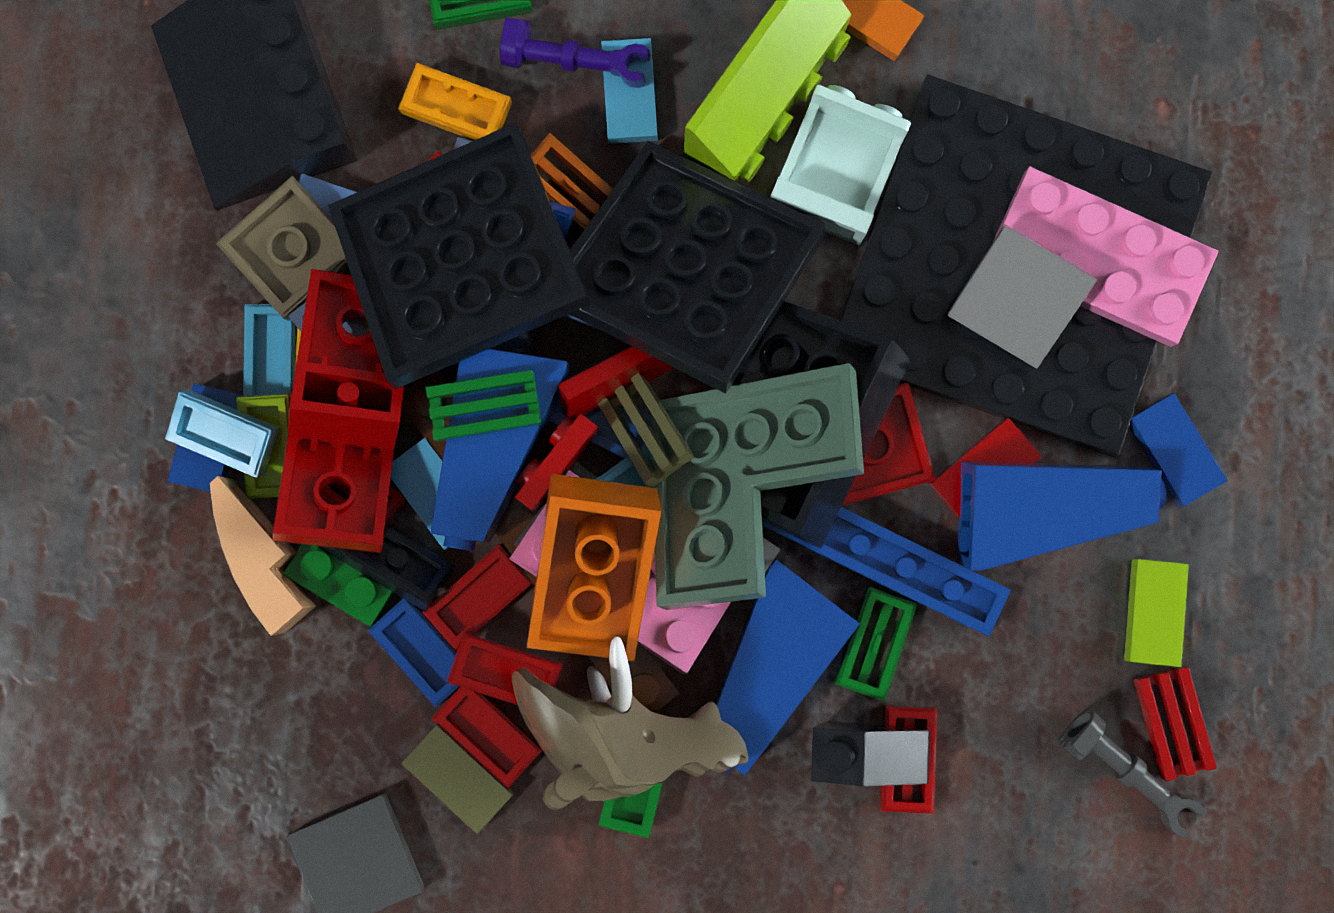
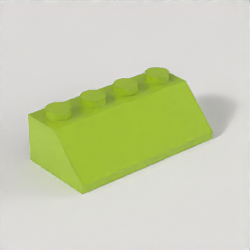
M776 0L685 126L684 158L737 183L741 179L749 183L765 159L760 154L770 138L776 143L782 138L794 118L789 114V111L798 99L804 102L808 101L814 93L816 86L822 80L823 76L817 73L827 58L835 62L850 41L851 36L846 33V29L852 14L843 1Z

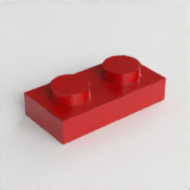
M581 413L575 421L569 417L564 419L549 439V442L554 445L551 452L542 463L536 458L533 459L517 479L516 483L522 489L515 498L530 510H538L548 497L551 474L565 475L601 429Z

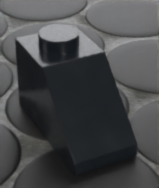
M831 721L813 727L811 781L855 786L928 784L930 729Z

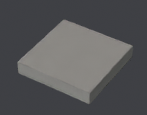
M1005 224L950 308L948 316L1037 369L1095 285L1097 279Z

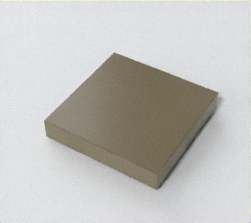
M293 176L216 243L280 316L287 321L290 320L288 315L306 302L311 269L342 274L348 268L332 218Z

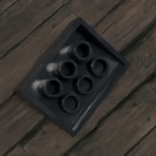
M187 0L151 25L213 207L217 211L277 190L292 176L299 182L301 174L314 177L358 161L301 0Z
M784 301L731 386L849 363L856 370L864 460L907 370L910 359L892 338ZM856 476L760 491L762 522L818 548H822Z

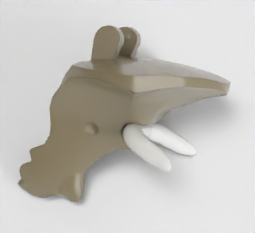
M618 636L612 639L609 652L611 694L604 677L595 666H590L587 669L588 684L593 700L573 697L540 680L525 667L516 670L512 675L513 689L521 715L548 759L561 773L543 791V802L552 810L564 808L580 796L587 802L607 801L619 797L634 796L647 791L655 784L665 781L673 772L679 770L695 777H700L705 771L721 773L748 762V752L744 740L737 730L721 720L719 709L715 703L707 702L688 718L668 717L651 712L632 695V680L623 642Z

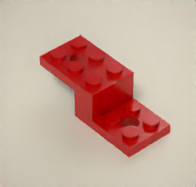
M311 269L289 407L288 439L273 528V541L381 553L393 454L400 424L404 386L394 389L387 382L371 332L362 336H356L344 329L343 324L349 319L359 318L367 322L352 276L348 274ZM328 484H339L347 489L350 496L345 502L332 505L326 503L321 498L319 491Z

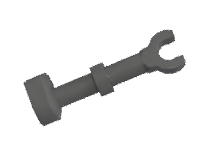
M1092 709L1080 713L1059 736L1060 745L1080 761L1083 757L1086 758L1091 751L1096 753L1116 771V779L1126 787L1134 786L1160 810V819L1169 831L1185 838L1188 832L1178 823L1179 812L1187 808L1202 817L1206 813L1203 806L1189 796L1174 794L1147 771V764L1135 754L1129 756L1104 734L1106 722Z

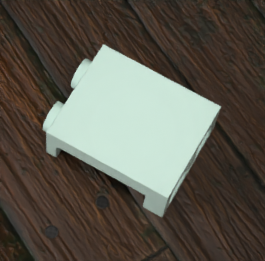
M817 85L770 198L826 224L827 233L860 245L867 234L874 216L873 213L911 122L902 118V114L891 106L884 104L871 106L856 100L855 95L851 91L841 86L829 85L824 87Z

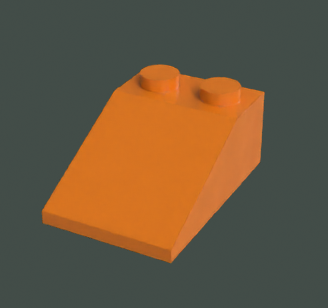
M551 474L527 648L609 658L611 641L614 637L618 636L623 642L628 661L635 660L661 517L658 488Z

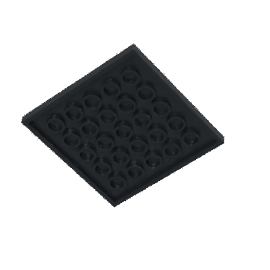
M927 74L910 118V128L898 152L840 321L892 338L910 359L907 370L900 382L902 384L909 383L911 387L1003 419L1009 418L1014 423L1112 457L1119 456L1153 355L1156 340L1080 306L1036 369L948 316V312L992 245L1021 178L1029 166L1189 238L1192 236L1212 171Z

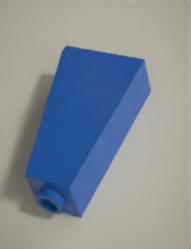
M487 349L459 362L456 382L533 370L542 425L446 440L430 534L445 536L443 546L475 551L476 541L491 542L518 486L516 481L527 467L560 399L559 385L570 378L571 367L567 361ZM525 385L454 396L452 405L526 393ZM528 404L450 417L448 427L529 414Z
M961 461V514L958 522L957 563L969 570L982 571L1159 523V509H1162L1166 499V488L1161 479L1162 470L1142 466Z
M776 559L773 560L765 572L766 597L753 600L714 702L719 709L721 720L737 730L745 742L748 762L733 767L744 776L860 624ZM733 768L724 772L729 774Z

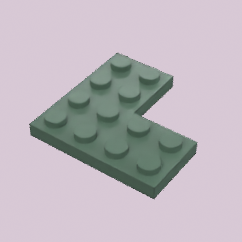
M849 363L731 386L726 394L714 389L660 400L694 458L653 487L658 488L661 505V517L655 544L657 607L670 610L766 597L760 491L864 474L856 370ZM651 414V429L670 459L676 453ZM652 456L653 469L655 470L659 466Z

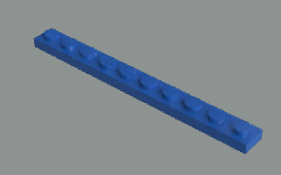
M560 399L549 420L550 423L559 426L567 418L561 409ZM600 407L584 415L601 429L591 443L623 459L628 457ZM623 408L620 410V413L640 447L645 445V442ZM639 408L651 428V414ZM843 507L840 508L822 548H818L762 522V527L985 636H990L1011 592V589Z

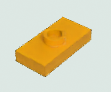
M416 63L398 109L403 115L465 138L477 140L503 128L512 105V100L510 96Z

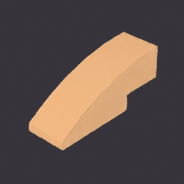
M217 476L210 482L213 515L221 547L233 578L250 609L270 636L284 634L316 607L295 581L283 575L285 572L284 567L292 561L297 552L289 542L273 541L274 525L252 499H247L246 492L234 479Z

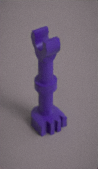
M505 17L500 42V61L502 66L520 68L525 60L528 59L560 64L562 70L576 72L578 67L610 72L615 76L621 77L624 83L630 87L640 88L645 86L646 80L643 73L628 70L629 65L635 60L650 61L649 49L642 44L635 43L626 46L622 50L606 51L581 47L579 41L566 39L564 44L531 39L532 27L529 25V21Z

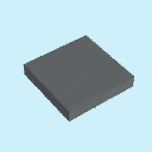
M386 792L291 832L286 836L316 913H375L417 895L425 889Z

